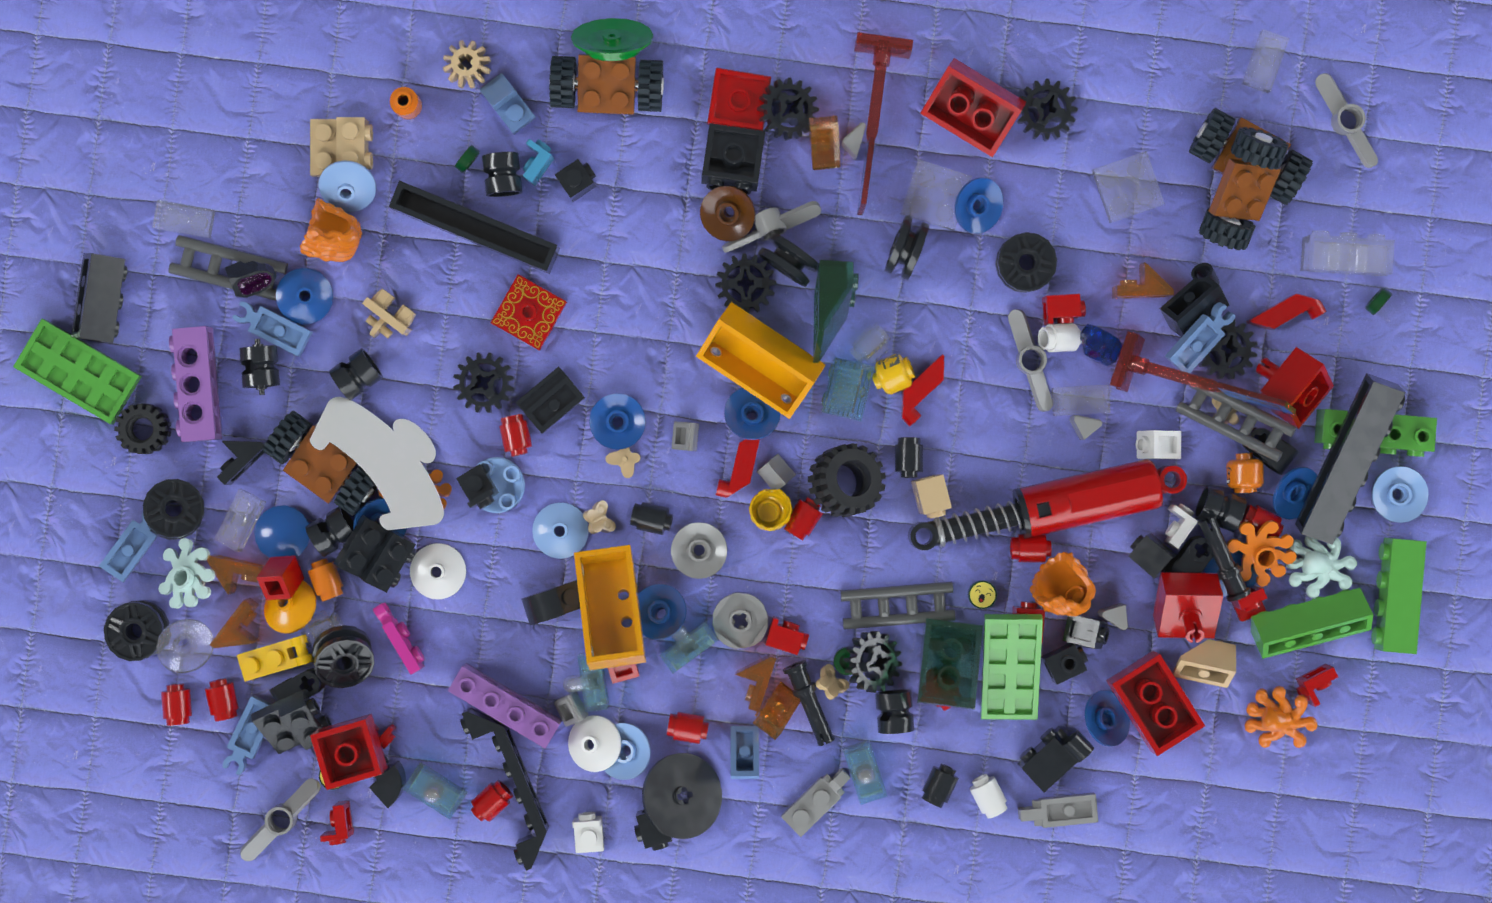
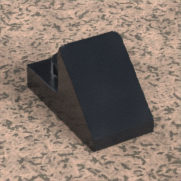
M222 441L237 458L234 459L232 457L220 467L222 472L217 478L224 485H232L265 453L263 452L265 442Z

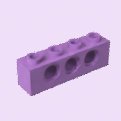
M201 326L172 329V336L169 337V348L174 353L175 364L171 366V374L177 384V392H174V405L176 409H179V420L176 421L177 435L181 437V442L222 439L213 328ZM194 349L197 352L198 358L195 363L190 364L187 361V354L190 350ZM197 377L200 381V387L193 393L189 388V382L192 378ZM199 405L202 409V416L196 421L193 419L191 411L194 406Z
M468 663L461 667L448 689L450 693L545 749L562 722V719Z

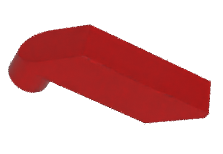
M1293 294L1246 322L1247 324L1272 330L1307 311L1311 320L1327 311L1320 300L1300 294Z
M943 354L912 382L909 388L902 391L901 417L909 427L922 416L914 407L944 380Z
M745 439L739 443L731 480L719 479L716 496L727 498L750 484L760 439Z

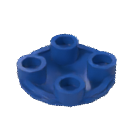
M286 505L274 506L263 512L257 520L254 530L256 544L260 551L269 558L280 556L297 557L308 546L310 538L307 535L305 526L310 524V522L296 508Z

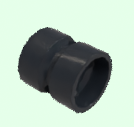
M495 152L482 156L483 171L488 174V178L484 180L486 196L505 197L523 193L521 177L516 174L520 169L518 152Z
M363 348L349 356L348 363L341 362L329 370L333 381L349 400L361 394L363 386L371 387L383 379L379 368Z
M1207 485L1198 500L1195 519L1200 521L1204 518L1210 524L1207 517L1215 515L1220 528L1235 532L1245 513L1246 498L1232 493L1229 496H1225L1223 490Z
M338 506L326 513V519L318 518L306 525L305 529L314 547L325 557L337 550L339 543H346L353 531L354 522L349 514Z
M897 689L875 693L876 709L881 711V714L877 716L878 733L899 734L915 730L914 717L909 712V709L913 706L911 690Z

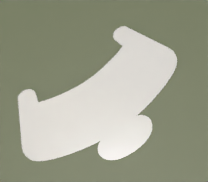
M344 397L330 399L310 438V443L318 450L325 449L329 442L334 444L368 474L379 489L391 512L380 516L379 521L382 527L386 530L435 525L441 522L444 517V509L440 496L421 463H431L436 456L435 447L427 434L415 423L406 419L396 420L393 423L392 430L377 416L359 404Z

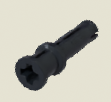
M1216 516L1207 517L1211 526L1210 529L1207 521L1203 518L1198 521V524L1219 568L1217 574L1219 580L1223 581L1228 594L1226 596L1227 601L1232 602L1248 596L1252 591L1244 583L1240 573L1242 571L1241 566L1238 563H1234Z
M806 660L798 661L785 667L783 672L788 674L794 689L792 691L793 696L800 699L818 746H823L824 742L828 744L834 741L835 738L814 692L816 691L815 682L811 681L806 669L807 662Z

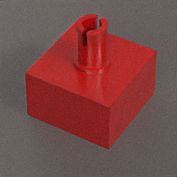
M1297 347L1280 367L1268 358H1264L1261 362L1265 365L1263 366L1259 363L1256 368V373L1269 380L1260 390L1264 399L1267 402L1284 406L1292 414L1271 409V411L1297 427V429L1302 426L1334 387L1324 364Z
M1160 573L1153 612L1158 638H1186L1190 643H1193V638H1195V643L1202 641L1204 638H1215L1223 600V592L1217 573Z
M372 713L317 729L310 735L326 790L381 775L388 768Z

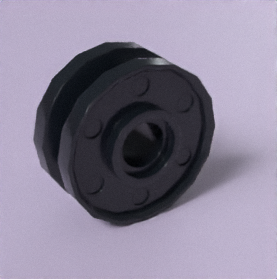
M909 216L904 217L892 244L885 272L892 273L897 264L900 263L903 264L901 278L906 280L910 278L924 246L930 224L923 222L915 233L911 231L912 218Z
M772 232L768 239L776 247V250L773 252L762 247L758 255L780 273L799 285L806 287L810 280L802 272L803 268L817 272L820 264L798 246Z
M1025 232L1014 235L1002 244L997 252L995 266L997 275L1005 286L1013 291L1027 293L1038 290L1050 282L1056 272L1057 257L1055 249L1047 239L1039 234ZM1022 255L1031 257L1033 266L1030 270H1024L1020 267L1019 259Z
M166 479L155 484L147 492L143 502V516L149 529L157 536L168 540H179L192 535L200 526L204 516V501L199 491L189 482L180 479ZM170 503H178L182 507V512L175 517L169 516L165 511L166 506Z
M146 600L131 601L116 607L109 614L104 625V639L109 650L118 658L127 661H141L159 653L166 645L170 634L169 620L165 612L155 603ZM134 624H138L142 629L140 638L136 637L132 632Z
M341 625L331 627L322 632L314 641L311 650L317 677L322 683L330 687L347 688L363 682L371 674L375 664L370 639L364 631L354 626Z

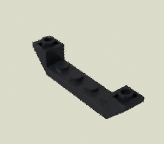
M469 708L462 713L463 718L460 719L465 734H470L473 740L494 732L495 736H492L494 747L497 752L502 751L505 762L502 763L504 771L508 778H513L516 788L513 789L518 804L523 803L527 814H524L526 825L529 830L534 829L535 833L518 839L515 844L516 849H514V855L518 864H523L527 871L532 868L549 829L548 822L509 727L489 715Z

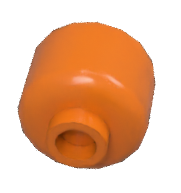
M1253 453L1235 454L1236 459L1229 460L1226 463L1228 487L1234 489V493L1257 492V488L1262 487L1264 484L1263 462L1260 459H1253Z

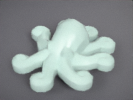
M1308 536L1304 538L1306 546L1314 551L1302 547L1300 540H1294L1289 550L1294 551L1296 555H1300L1303 558H1296L1292 564L1285 563V565L1290 570L1302 568L1303 573L1293 572L1289 576L1291 586L1298 587L1302 582L1312 581L1317 578V581L1310 584L1306 589L1307 595L1313 599L1319 596L1320 589L1329 580L1339 582V587L1342 590H1347L1351 587L1352 579L1338 570L1343 567L1354 570L1357 566V561L1352 556H1346L1338 560L1341 550L1339 538L1336 537L1333 545L1327 543L1328 548L1331 549L1330 553L1317 539Z
M183 538L179 541L178 545L182 550L180 557L175 549L168 548L164 551L163 559L171 561L173 569L169 572L165 582L161 583L158 588L159 592L164 595H169L173 591V597L170 599L169 605L171 608L176 609L181 608L183 604L187 607H195L198 604V598H208L211 595V589L205 586L206 582L213 581L215 578V571L213 569H206L197 563L198 560L206 561L210 558L209 550L201 547L191 553L193 548L192 540Z

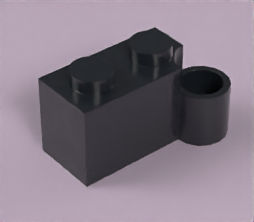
M1209 263L1196 265L1191 272L1193 280L1159 308L1170 329L1180 337L1190 329L1202 314L1210 317L1213 306L1218 302L1225 304L1227 307L1229 306L1219 285V279Z
M1059 726L1055 730L1052 727L1040 737L1042 741L1035 748L1031 746L1020 755L1021 761L1017 764L1045 793L1077 762H1081L1088 757L1094 750V747L1079 730L1068 736Z

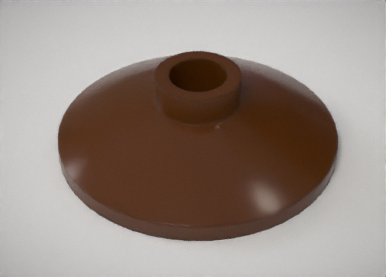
M721 186L711 190L704 197L700 207V218L704 228L713 237L722 241H736L746 236L752 229L755 222V208L749 196L741 189L733 186ZM726 207L733 208L734 215H728Z

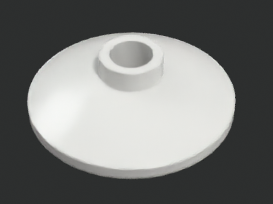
M442 543L427 545L416 553L411 562V581L416 590L428 598H448L458 592L465 581V561L461 554L449 545ZM434 567H439L441 569L442 573L440 577H435L432 575V569Z
M591 715L575 723L568 738V748L572 759L579 767L590 772H599L611 767L618 759L621 751V737L618 729L609 719L598 715ZM589 739L594 743L592 750L588 747Z

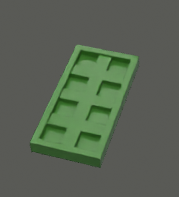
M46 319L40 320L13 366L15 369L109 424L115 423L142 377L82 340L71 337L70 333Z
M984 614L981 719L1038 720L1043 628L1042 614Z

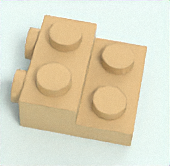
M365 117L310 119V175L312 177H320L328 165L344 160L354 161L367 169H372L373 155L372 152H369V141L373 140L372 124H369Z

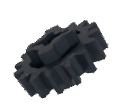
M788 77L783 84L781 79H778L774 82V86L769 85L765 88L767 94H762L759 97L764 102L763 105L757 107V111L764 113V116L759 121H766L768 123L765 128L766 132L771 129L775 130L774 138L784 134L785 141L792 139V135L798 139L802 137V132L808 133L812 130L809 124L817 122V119L812 116L813 113L819 111V108L812 104L817 100V97H810L808 95L812 89L810 86L805 89L801 88V80L793 84L792 78ZM782 91H789L795 95H787L785 92L782 93ZM794 102V104L791 106V109L789 110V114L787 113L786 115L782 116L785 112V109L787 108V105ZM789 123L791 126L794 125L795 127H786L781 124Z
M1049 79L1044 80L1043 86L1038 81H1034L1033 90L1029 87L1023 90L1027 97L1019 96V98L1026 101V104L1020 113L1022 117L1018 119L1017 123L1026 124L1023 130L1024 133L1030 130L1033 131L1032 139L1043 135V140L1047 142L1050 134H1052L1056 140L1060 137L1059 130L1065 134L1070 130L1066 123L1073 124L1076 121L1074 117L1070 116L1078 111L1077 107L1071 106L1076 97H1068L1066 94L1070 88L1066 87L1061 90L1059 88L1060 81H1057L1053 86L1050 85ZM1048 92L1044 98H1033L1038 93ZM1058 98L1062 101L1064 109L1060 107ZM1050 101V113L1042 120L1044 116L1043 107ZM1029 112L1033 113L1035 123L1031 120ZM1053 121L1056 123H1060L1055 127L1045 128V126L1049 122Z
M743 253L742 260L739 261L735 256H732L733 264L729 265L724 262L722 266L726 271L724 273L717 272V276L722 279V282L715 283V287L723 290L718 294V298L726 297L727 301L724 304L726 308L733 302L740 308H744L748 313L750 308H754L758 313L760 312V303L765 306L769 305L766 296H774L775 292L769 289L770 286L776 285L775 280H769L774 271L773 269L767 271L764 269L767 265L766 260L760 264L757 263V255H754L752 260H747L746 253ZM750 266L756 268L763 278L755 277L750 272ZM737 267H740V273L734 279H728L730 273ZM744 271H746L748 281L754 283V285L749 286L747 297H745L743 287L738 286V283H741L743 280ZM764 289L762 295L751 302V295L756 290ZM728 290L736 291L741 296V302L735 300Z
M1235 319L1231 324L1224 325L1221 328L1225 335L1210 351L1215 358V363L1211 360L1209 353L1199 363V367H1209L1206 372L1207 375L1217 372L1216 378L1219 380L1224 378L1225 373L1228 380L1235 378V372L1239 376L1244 375L1243 367L1251 368L1253 366L1249 358L1257 357V353L1251 351V347H1255L1258 344L1249 340L1254 333L1252 331L1245 333L1246 324L1244 323L1236 327ZM1237 336L1240 338L1243 346H1241L1237 341ZM1226 345L1227 348L1231 349V352L1225 354V351L1221 350V346ZM1241 358L1235 366L1229 368L1233 359Z
M478 352L476 360L467 356L466 361L468 364L466 366L458 365L462 373L461 375L454 374L453 377L459 380V384L453 386V389L461 390V394L457 399H466V408L469 409L474 404L475 412L480 413L482 407H485L487 413H492L493 405L501 409L502 404L500 401L502 399L510 401L506 393L507 391L515 390L514 387L509 386V382L515 380V376L507 375L511 367L510 365L501 366L503 358L499 357L493 361V354L488 353L486 359H483V355ZM480 364H490L496 369L486 372L483 371ZM470 372L472 374L471 384L466 387V378ZM481 376L484 378L491 377V381L487 383L489 387L487 390L483 387L477 388L481 383L479 379ZM502 379V389L498 394L496 391L497 382ZM480 393L484 394L489 401L480 402L472 397Z
M879 631L860 633L861 638L852 639L854 647L846 648L850 653V657L844 658V661L849 663V667L844 671L845 673H852L849 682L857 683L858 690H866V692L876 693V691L884 692L886 691L885 685H894L892 677L900 676L899 672L896 671V666H902V662L897 661L901 651L894 650L897 642L890 641L888 634H880Z

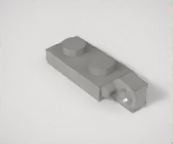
M841 768L832 778L828 774L820 777L781 815V818L802 837L841 799V796L845 793L842 787L850 779L849 774Z
M1093 792L1038 798L1032 800V806L1019 807L1018 817L1021 822L1034 820V826H1042L1043 828L1098 822L1096 794Z

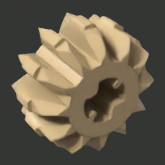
M460 40V49L456 50L452 45L449 47L453 56L444 55V61L450 64L445 65L443 70L445 73H451L448 77L451 83L458 80V87L463 88L466 81H468L469 87L473 89L475 88V79H478L482 84L485 82L481 73L490 74V68L484 65L489 64L491 59L489 56H483L486 52L483 46L476 49L475 41H471L468 48H466L464 41ZM466 59L472 65L469 70L462 64Z

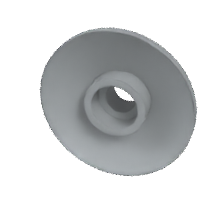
M702 522L688 524L678 531L672 541V560L677 569L688 577L696 579L710 577L717 573L725 563L727 557L725 538L717 528L710 524ZM702 545L705 548L704 554L696 555L694 547Z

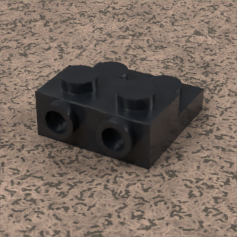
M710 123L701 184H707L706 187L710 190L721 186H733L741 189L747 195L751 194V191L757 192L765 131Z
M362 515L335 559L334 564L338 568L361 578L365 583L387 593L390 587L394 588L399 583L401 578L399 572L404 563L408 564L413 560L416 544L407 536L395 530H386L379 522Z
M303 690L251 714L254 725L278 754L300 744L305 750L312 748L313 744L310 735L317 729L332 725L329 717L326 714L322 715L320 713L316 700L314 698L310 699Z

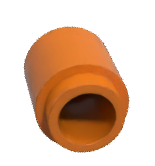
M400 87L392 92L390 106L399 117L410 120L420 114L422 102L412 89ZM405 99H409L406 105L401 106V103Z
M327 558L311 563L312 569L307 572L317 596L320 595L322 602L343 594L341 588L343 583L334 561L329 563Z

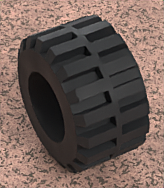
M851 443L828 449L822 455L817 456L815 459L816 464L811 465L809 471L813 472V475L808 476V483H812L809 493L816 496L813 500L816 505L822 504L821 510L825 513L831 511V516L848 517L872 509L875 506L874 502H878L882 498L879 492L885 491L886 486L882 484V479H886L885 472L881 473L880 471L883 465L881 461H875L877 455L874 452L867 453V447L863 445L857 447V444ZM841 465L848 467L856 478V489L852 496L845 494L838 485L837 473Z

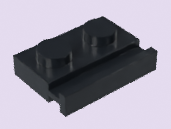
M558 366L515 403L543 434L583 401L585 396Z

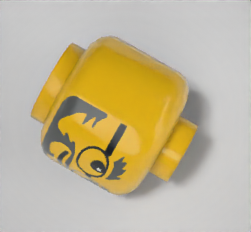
M897 353L877 361L875 364L876 373L871 374L876 388H883L884 392L889 395L909 388L912 385V378H915V373L908 357L903 358Z

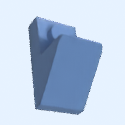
M502 73L480 89V92L514 135L536 118Z
M731 726V779H759V726Z

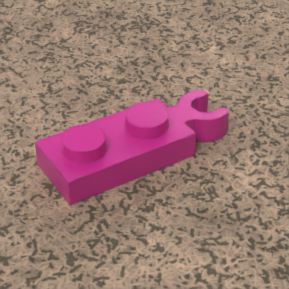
M386 602L373 608L375 615L383 625L382 628L410 675L425 667L422 663L425 658L418 646H412L408 639L410 636L409 630L402 621L399 623L397 619H394Z

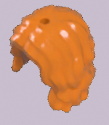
M317 198L311 211L312 218L309 221L307 233L304 235L305 239L300 244V252L307 257H317L326 262H345L350 260L357 251L362 237L360 223L341 207H335L333 204L325 203L322 199Z
M1059 552L1054 558L1051 557L1046 563L1041 564L1040 571L1034 575L1032 579L1033 585L1029 590L1036 603L1042 606L1045 612L1075 617L1089 610L1091 600L1096 593L1095 585L1088 577L1087 569L1081 565L1079 559L1073 556L1072 552Z

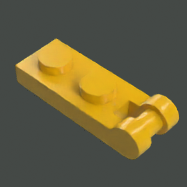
M306 634L238 654L237 658L244 681L313 662L312 653H308L306 643H308ZM292 647H295L298 656L296 658Z

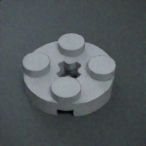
M735 592L722 598L716 605L713 612V628L717 638L726 646L734 649L747 648L756 645L764 637L768 628V615L763 603L757 597L749 593ZM742 613L746 614L747 626L740 625L736 628L733 616L735 614L739 616Z

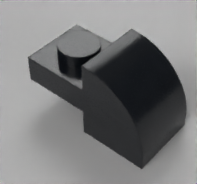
M577 580L521 599L530 625L548 621L580 609Z
M400 761L396 762L391 768L388 766L383 774L374 776L377 780L369 787L387 808L400 797L405 788L406 775Z

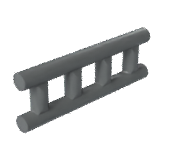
M178 235L176 246L184 248L180 264L171 262L168 272L233 289L229 278L218 274L222 258L243 263L250 261L266 263L273 267L275 273L283 274L287 272L288 263ZM195 251L211 255L207 271L191 267ZM274 283L262 293L256 294V296L276 301L277 289H273Z
M1195 377L1192 379L1189 387L1196 390V393L1189 405L1180 402L1176 412L1276 462L1280 460L1283 452L1276 449V445L1283 433L1292 437L1297 427L1242 400L1229 397L1220 389ZM1206 396L1222 403L1214 418L1199 411ZM1232 408L1247 415L1240 430L1224 423ZM1257 421L1273 428L1265 443L1249 436Z
M951 581L841 590V602L850 601L851 618H843V629L955 621V610H946L945 593H953V583ZM933 594L935 611L918 612L917 595ZM906 596L907 613L890 615L889 598ZM878 599L879 616L862 617L861 600Z

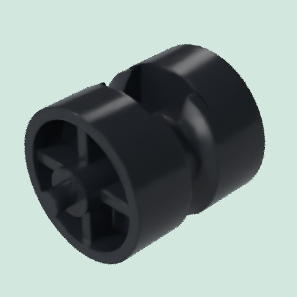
M254 339L255 344L251 347L239 348L240 363L245 366V370L241 373L242 387L256 388V390H259V395H265L267 387L280 385L279 370L274 367V364L278 362L277 346H264V344H261L260 339Z

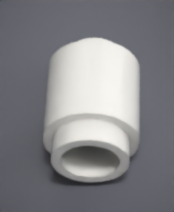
M1074 323L1048 324L1046 327H1042L1038 333L1040 348L1048 352L1076 351L1082 342L1081 330Z
M984 774L972 781L973 786L970 787V791L981 813L986 814L988 819L996 817L1008 809L1005 804L1007 800L994 776L988 777L987 774Z

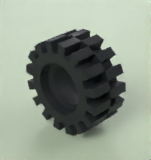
M132 404L128 406V409H123L120 412L122 414L121 417H117L116 422L119 423L118 426H114V431H118V436L115 437L117 441L122 442L121 446L128 449V452L152 454L155 451L161 450L162 445L167 444L166 438L171 436V432L168 431V427H171V422H167V414L162 413V409L151 404ZM140 418L148 419L153 425V433L146 440L138 439L133 432L134 423Z

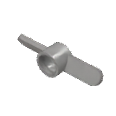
M1323 73L1316 78L1315 84L1333 114L1331 118L1333 130L1339 135L1347 136L1365 167L1372 168L1378 163L1377 155L1361 130L1366 120L1363 109L1358 105L1346 102L1330 74ZM1342 111H1349L1355 116L1356 125L1354 129H1347L1342 125L1340 120Z
M811 201L783 214L780 213L779 208L763 210L755 215L754 224L756 230L739 240L727 242L722 246V249L726 253L759 238L762 241L769 240L768 238L772 232L782 235L788 229L817 217L821 213L820 204L816 201Z
M1020 309L1012 310L1008 315V320L1018 349L1016 365L1022 373L1027 375L1037 408L1042 412L1049 411L1053 406V401L1043 373L1047 363L1046 353L1040 347L1035 346L1025 313ZM1028 350L1036 351L1041 358L1040 366L1033 371L1026 369L1022 364V356Z
M313 778L306 780L285 803L278 804L268 811L265 816V824L240 849V855L244 861L254 860L278 835L286 834L296 825L300 811L319 793L321 787L319 781ZM283 810L289 815L290 825L287 828H279L273 822L274 811Z

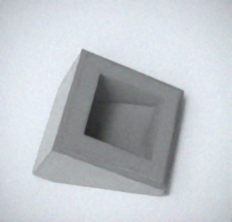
M864 122L854 128L841 143V146L854 160L858 156L866 127Z

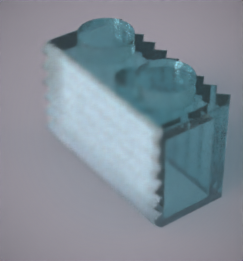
M835 357L833 359L834 364L829 368L828 377L830 380L828 381L827 391L822 397L823 408L821 410L826 414L862 422L875 367Z

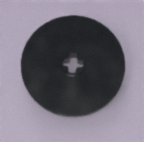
M678 753L662 758L650 769L643 784L642 802L648 820L659 832L671 838L688 839L701 835L713 825L720 812L722 789L716 772L705 760L693 754ZM681 791L687 793V798L678 800L677 794H680Z

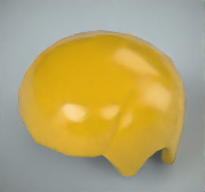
M781 489L761 490L752 498L749 506L751 521L759 529L765 531L781 529L789 522L793 511L791 499Z

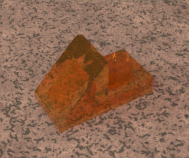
M837 115L809 118L812 169L840 168L839 123Z
M1146 262L1139 265L1140 285H1137V280H1121L1120 285L1112 287V299L1160 298L1174 295V289Z
M217 554L208 555L207 558L208 564L215 571L216 577L228 595L235 593L239 574L242 575V580L258 582L256 577L265 566Z
M251 598L243 600L210 643V646L221 648L252 644L260 641L243 628V625L248 627L257 616L255 610L259 604Z
M770 654L735 672V675L756 681L755 685L749 684L745 700L749 701L748 709L760 711L777 659L775 655Z
M781 681L756 712V718L753 721V724L774 740L782 733L800 704V699L793 696V690Z

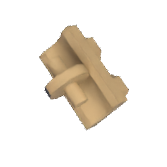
M384 289L379 290L372 299L367 297L362 303L380 317L379 320L372 315L367 318L366 322L373 327L370 331V336L376 338L381 333L386 338H390L393 332L386 327L387 324L402 335L408 336L412 330L409 326L413 322L416 313L407 306L402 305L393 316L387 309L395 297Z

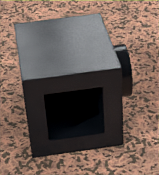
M579 159L555 174L572 202L596 187L592 180L596 177L595 173L588 163L582 165Z
M1150 533L1145 537L1140 535L1132 543L1130 548L1133 551L1128 557L1155 579L1169 566L1177 554Z
M1068 643L1041 656L1052 681L1057 685L1087 671L1084 664L1088 662L1087 656L1081 646L1076 647L1073 643Z
M644 810L637 811L636 819L638 825L634 826L638 843L643 841L645 849L652 847L653 851L668 847V842H671L673 838L659 832L648 820Z

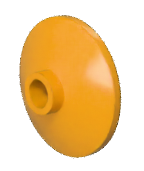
M302 581L291 599L266 600L264 616L268 625L275 631L284 634L294 633L305 627L312 619L316 609V595L313 588L305 581Z

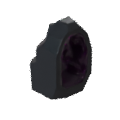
M239 261L225 267L235 296L238 298H248L262 293L276 279L273 267L266 263L255 261L243 263Z

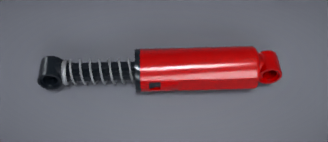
M1144 459L1013 489V503L1008 501L1006 506L997 503L993 509L986 506L984 511L975 508L971 514L964 511L962 516H957L953 513L949 519L942 516L941 520L937 517L930 522H917L910 527L908 540L914 548L923 551L930 550L934 546L945 547L946 542L950 541L956 544V540L963 538L967 542V537L975 536L978 539V535L985 533L989 537V532L997 531L1000 534L1002 529L1008 528V531L1011 532V527L1019 526L1022 535L1026 539L1158 509L1163 504V494H1176L1185 488L1187 476L1185 471L1178 466H1162L1156 469V466L1150 459ZM1168 472H1172L1176 477L1175 484L1172 487H1168L1164 482V477ZM921 528H926L930 533V539L925 544H920L916 540V533Z

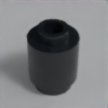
M898 438V444L895 445V472L901 473V478H917V473L923 472V445L920 444V438Z
M642 502V504L635 503L630 525L636 526L637 530L663 535L665 530L670 531L673 514H669V508L645 502Z
M942 763L940 767L933 766L922 789L924 792L922 799L940 808L943 807L944 802L948 803L959 780L955 776L956 770Z

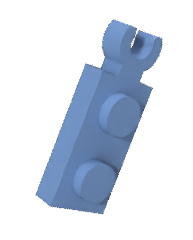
M242 301L239 303L240 306L246 308L247 314L243 318L233 315L232 318L236 322L243 324L251 323L248 329L249 332L301 357L313 333L312 331L265 307L260 306L256 313L251 304Z
M1220 302L1215 304L1211 310L1210 317L1202 314L1165 355L1182 374L1188 376L1225 335L1221 328L1234 321L1236 316L1229 311L1221 317L1222 312L1227 307L1225 304Z
M143 513V521L139 524L132 520L99 565V567L123 583L158 537L149 529Z
M254 695L250 697L227 745V748L234 752L224 760L223 768H228L231 761H236L239 764L236 774L240 775L247 767L245 758H255L264 736L252 722L251 714L271 705V703Z

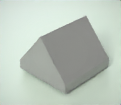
M1072 415L1069 420L1079 440H1085L1102 426L1101 420L1079 415Z
M674 421L672 449L697 451L699 424Z
M779 454L775 455L757 471L771 489L782 488L796 475Z
M1118 603L1101 608L1097 612L1099 616L1123 631L1128 628L1125 604Z
M576 690L554 701V705L566 727L584 720L589 715Z

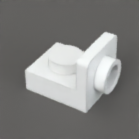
M1137 431V458L1181 459V431Z
M1181 503L1179 506L1169 505L1167 510L1180 518L1178 522L1174 520L1165 532L1167 538L1164 542L1176 549H1179L1198 522L1192 517L1194 512Z
M595 812L579 813L578 817L574 818L572 822L576 853L604 851L602 816H595Z

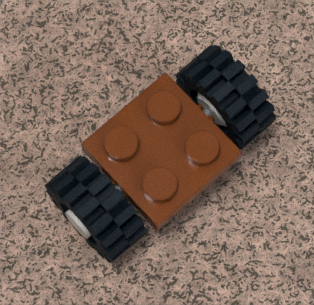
M579 54L578 77H576L575 57L552 56L549 78L551 107L574 108L576 89H578L577 112L634 115L635 91H638V111L661 112L664 91L663 60H640L639 78L635 79L636 56L620 61H601L591 58L590 55Z
M1214 108L1198 130V134L1190 146L1189 153L1207 163H1211L1219 153L1212 169L1223 174L1229 159L1242 160V158H1237L1231 153V148L1239 128L1247 127L1248 129L1254 128L1257 131L1258 129L1263 130L1264 133L1270 132L1242 117L1238 119L1233 128L1235 118ZM1293 149L1285 155L1280 166L1281 170L1270 197L1284 205H1288L1306 180L1313 161Z
M1247 127L1239 128L1231 148V153L1237 158H1242V160L1229 159L1210 209H1207L1199 229V234L1203 235V238L1210 239L1212 243H1218V246H1227L1228 249L1246 250L1256 227L1252 221L1247 220L1260 221L1289 146L1286 144V141L1280 140L1281 138L1278 136H1272L1273 134L1264 133L1263 130L1258 129L1257 131L1254 128L1248 129Z
M291 411L274 428V432L270 434L269 440L264 444L263 452L282 465L289 460L283 469L285 473L328 504L336 496L334 503L351 516H354L369 501L377 486L360 466L353 472L357 463L334 444L329 442L323 450L314 448L310 443V438L317 424L313 425L297 412Z

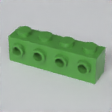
M1317 409L1314 443H1322L1323 449L1330 450L1348 411ZM1395 415L1392 420V430L1387 437H1384L1380 445V454L1396 455L1397 450H1407V456L1424 457L1425 452H1435L1437 418Z
M1384 537L1383 543L1380 544L1379 558L1382 560L1381 571L1378 572L1376 578L1379 598L1374 603V614L1377 616L1376 627L1373 628L1371 634L1374 649L1384 652L1417 654L1427 541Z
M1361 588L1347 589L1334 595L1317 597L1300 604H1289L1281 609L1270 612L1262 611L1255 616H1251V634L1262 659L1369 631L1372 629L1373 612Z

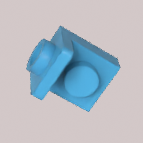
M528 139L526 145L538 155L536 158L532 156L526 162L523 168L525 171L523 177L536 186L554 161V158L549 153L552 149L539 139L536 143Z

